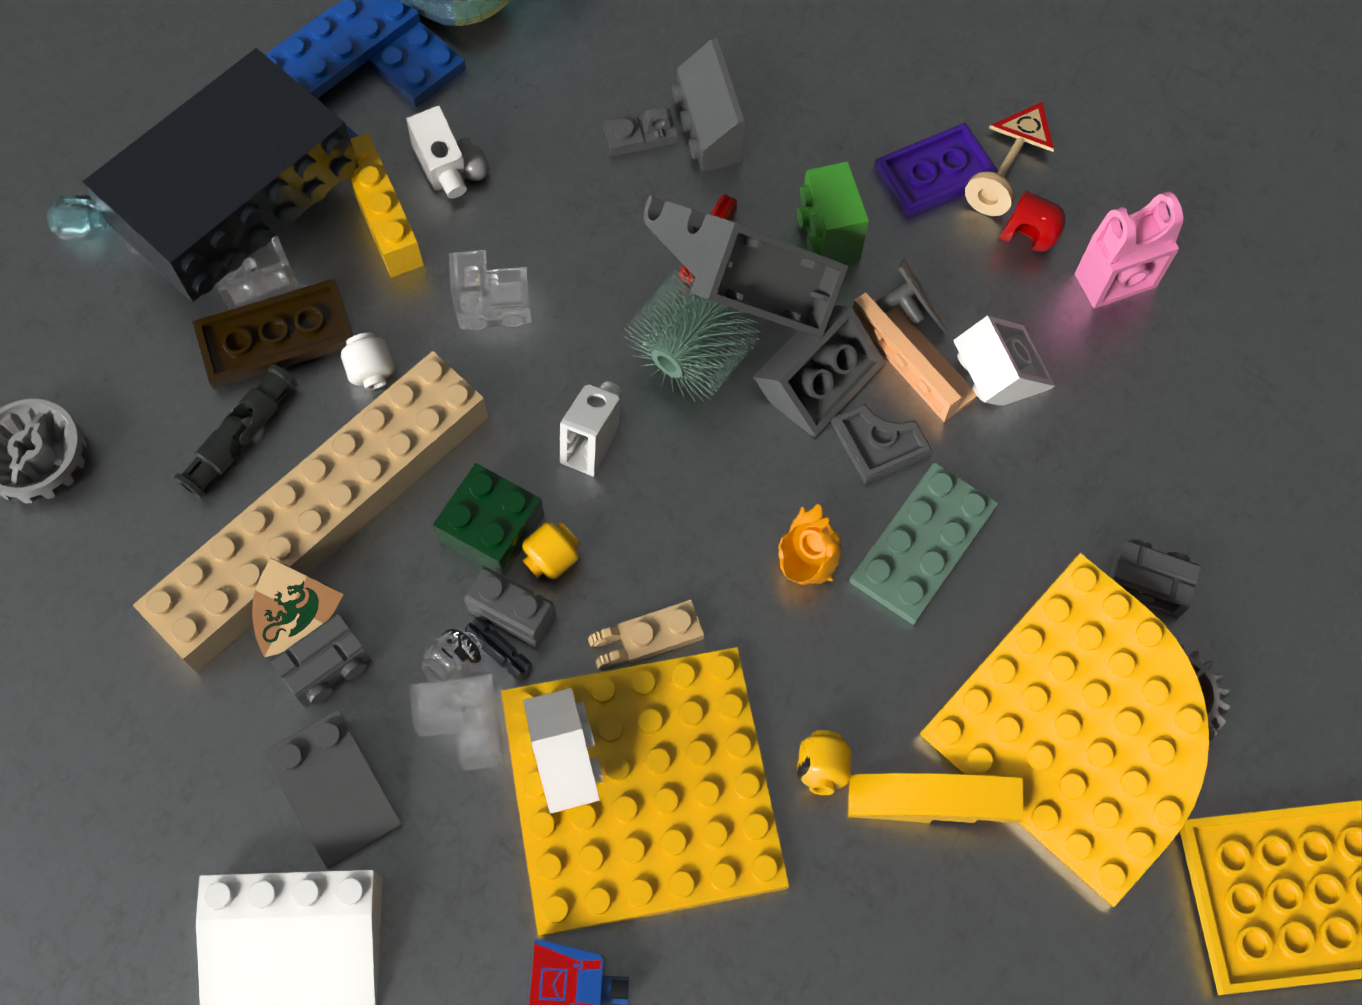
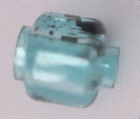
M89 195L59 196L54 201V204L49 206L47 212L50 230L65 242L95 241L100 234V230L105 229L107 224Z

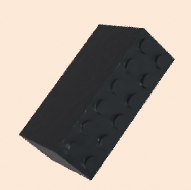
M255 48L83 180L82 184L107 224L190 301L194 302L200 296L209 293L215 284L228 273L237 270L244 260L255 251L266 246L272 237L283 228L293 224L300 214L311 205L321 201L327 192L339 182L349 178L359 165L345 122L260 50Z

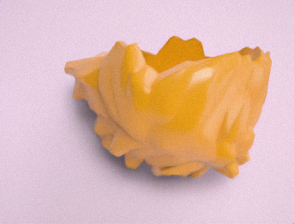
M817 504L808 512L805 507H801L798 516L790 526L789 532L783 535L778 545L780 568L788 580L798 582L801 585L821 584L827 580H834V572L840 564L843 548L839 534L835 531L833 524L830 523V518L823 516L821 505Z

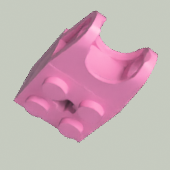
M1171 191L1158 194L1146 207L1131 215H1128V211L1124 207L1111 210L1092 235L1075 272V276L1093 309L1158 287L1179 250L1176 240L1184 219L1181 205ZM1167 205H1168V207H1169V209H1170L1171 217L1169 216V214H1168V212H1167V207H1166Z

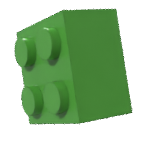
M843 162L806 170L804 185L800 186L801 206L797 207V218L800 227H806L808 251L842 264L860 261L869 220L849 163Z

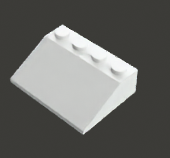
M374 870L200 875L196 911L200 1005H377L383 878Z

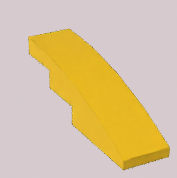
M850 774L848 817L931 823L932 820L975 823L977 820L1020 823L1023 821V778L960 774Z

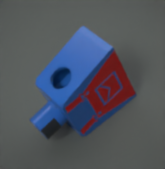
M535 940L529 1005L628 1004L629 977L604 975V955L543 940Z

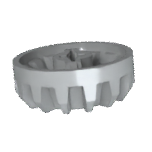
M23 399L0 408V495L7 500L18 498L23 503H33L39 495L46 499L55 497L54 488L62 483L69 487L74 482L71 476L74 469H83L85 460L81 453L87 449L86 440L81 435V428L61 406L43 399ZM54 440H57L62 445L64 460H57L56 454L51 448ZM54 466L59 467L54 474H51L44 481L38 482L40 476L50 472Z

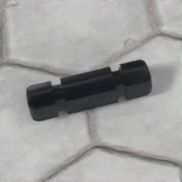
M475 617L466 626V635L476 644L480 642V648L503 668L507 666V672L516 680L520 681L525 678L532 669L531 661L522 653L518 655L517 649L496 630H490V625L481 617Z

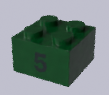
M475 463L433 523V528L440 543L481 566H486L506 576L523 550L522 543L537 529L545 515L540 497Z

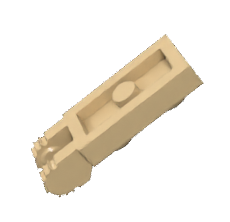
M688 600L616 624L617 627H608L594 632L588 638L590 646L594 648L621 640L624 649L605 653L595 661L598 669L606 670L628 662L631 665L704 640V633L692 601Z

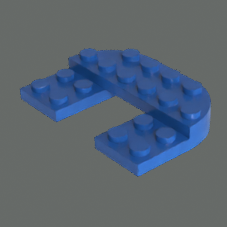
M342 0L266 54L271 61L317 99L366 63L415 107L466 70L465 60L420 22L418 12L397 0ZM346 125L350 139L357 137L358 135Z

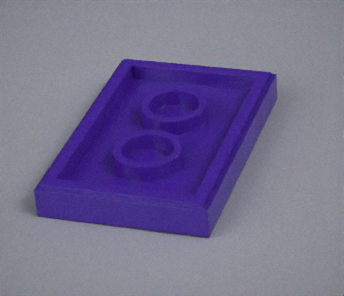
M966 123L882 156L875 160L874 165L908 219L965 195V187L971 177L977 173L987 171L998 172V169Z

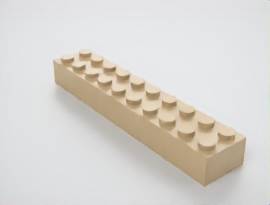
M434 351L430 352L133 604L134 608L176 653L198 673L253 625V597L260 576L270 557L309 576L489 418L484 397Z

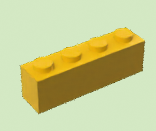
M369 132L351 138L359 167L354 170L348 181L390 278L424 266L418 242Z

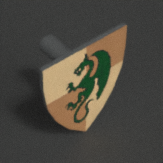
M904 258L898 269L907 282L876 301L877 305L886 313L900 304L912 324L915 325L925 318V315L912 297V295L916 294L933 320L945 334H948L949 332L936 307Z
M270 557L257 584L252 607L254 633L263 657L284 652L328 621L335 612L344 593Z

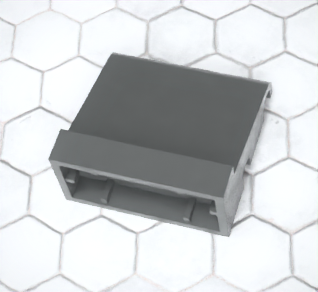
M653 196L648 197L644 209V222L694 275L695 280L690 293L820 338L823 337L846 275L847 265L741 224L707 213L704 214L669 201H663Z

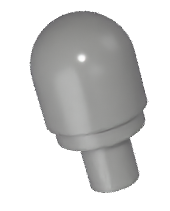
M461 138L457 145L464 160L465 171L463 174L471 181H480L489 172V164L485 154L477 145H472L469 138Z

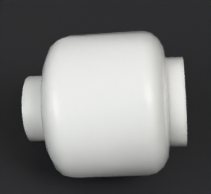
M371 332L361 333L349 338L346 341L347 345L341 351V359L349 382L357 386H364L365 390H375L387 384L386 379L395 370V364L386 340L376 337Z

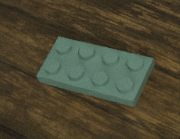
M934 462L851 575L849 583L912 625H915L995 511L998 502Z

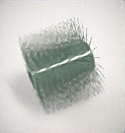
M685 278L684 280H685V281L690 285V287L692 288V285H691V284L687 281V279ZM679 280L678 282L681 286L683 285L689 293L677 283L673 285L674 288H671L673 293L670 290L668 291L671 295L665 291L664 298H661L663 303L659 300L658 302L661 305L656 303L653 305L654 308H651L652 311L654 310L658 314L654 315L650 310L648 311L660 324L655 319L653 320L649 316L650 314H647L646 318L652 320L654 324H650L644 318L642 322L643 320L647 322L648 326L652 327L653 330L649 329L646 326L647 324H643L640 321L639 323L643 325L642 327L646 328L650 334L642 330L637 324L636 328L644 333L643 335L638 334L646 342L636 336L633 338L645 344L643 346L638 344V347L652 352L650 354L639 350L649 354L641 356H652V358H641L652 359L655 362L642 366L656 364L659 367L657 371L661 369L665 373L664 378L666 374L669 375L672 383L674 377L678 385L677 378H679L681 385L683 383L685 386L682 381L683 378L691 390L693 388L688 380L692 383V386L697 387L694 383L695 381L703 389L704 386L698 379L702 383L704 381L711 389L714 387L713 384L716 383L711 375L721 385L716 377H722V373L725 372L721 367L726 371L728 369L724 366H728L726 364L728 361L724 360L721 356L724 355L729 360L731 359L729 358L730 356H734L733 354L737 357L738 355L741 356V352L737 350V348H740L738 343L742 346L743 344L740 343L742 342L747 346L746 339L740 337L737 333L743 334L751 341L750 337L742 333V330L735 326L737 325L747 331L748 329L738 324H745L744 322L747 321L736 319L732 315L747 320L750 319L734 314L746 312H732V310H740L731 309L728 306L700 296L696 297L690 293L691 289ZM675 287L683 291L682 294ZM655 307L662 310V313H659ZM732 334L738 336L742 341L735 339ZM728 342L732 343L730 345H733L736 350L730 347ZM712 365H714V366H715L714 368H717L718 371L720 370L722 373L719 375V374H718L719 372L715 371V370L712 368V367H713ZM706 368H709L710 371L713 370L717 376L710 373ZM701 375H703L704 377H706V378L710 381V383L712 382L713 384L711 385V384L707 383V382L701 377ZM698 388V390L701 392L702 395L704 394L705 396H707L704 392H702V391Z

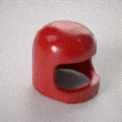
M1025 190L998 239L1009 243L1014 232H1021L1032 238L1031 250L1037 252L1050 250L1063 233L1066 214L1060 205Z

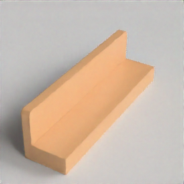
M865 292L854 300L852 309L874 345L943 422L972 403L977 397L973 388L920 330L912 324L908 317L897 306L884 313L877 305L876 301L886 294L883 293L872 300Z

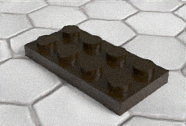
M335 278L192 321L208 381L213 389L268 373V368L271 364L285 368L340 351L347 345L346 341L353 337Z

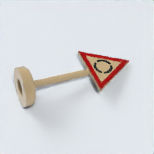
M1043 102L989 126V129L1016 138V141L997 173L989 171L979 172L969 180L965 187V197L976 211L988 216H1001L1008 212L1014 201V190L1005 178V175L1024 142L1052 152L1054 151Z

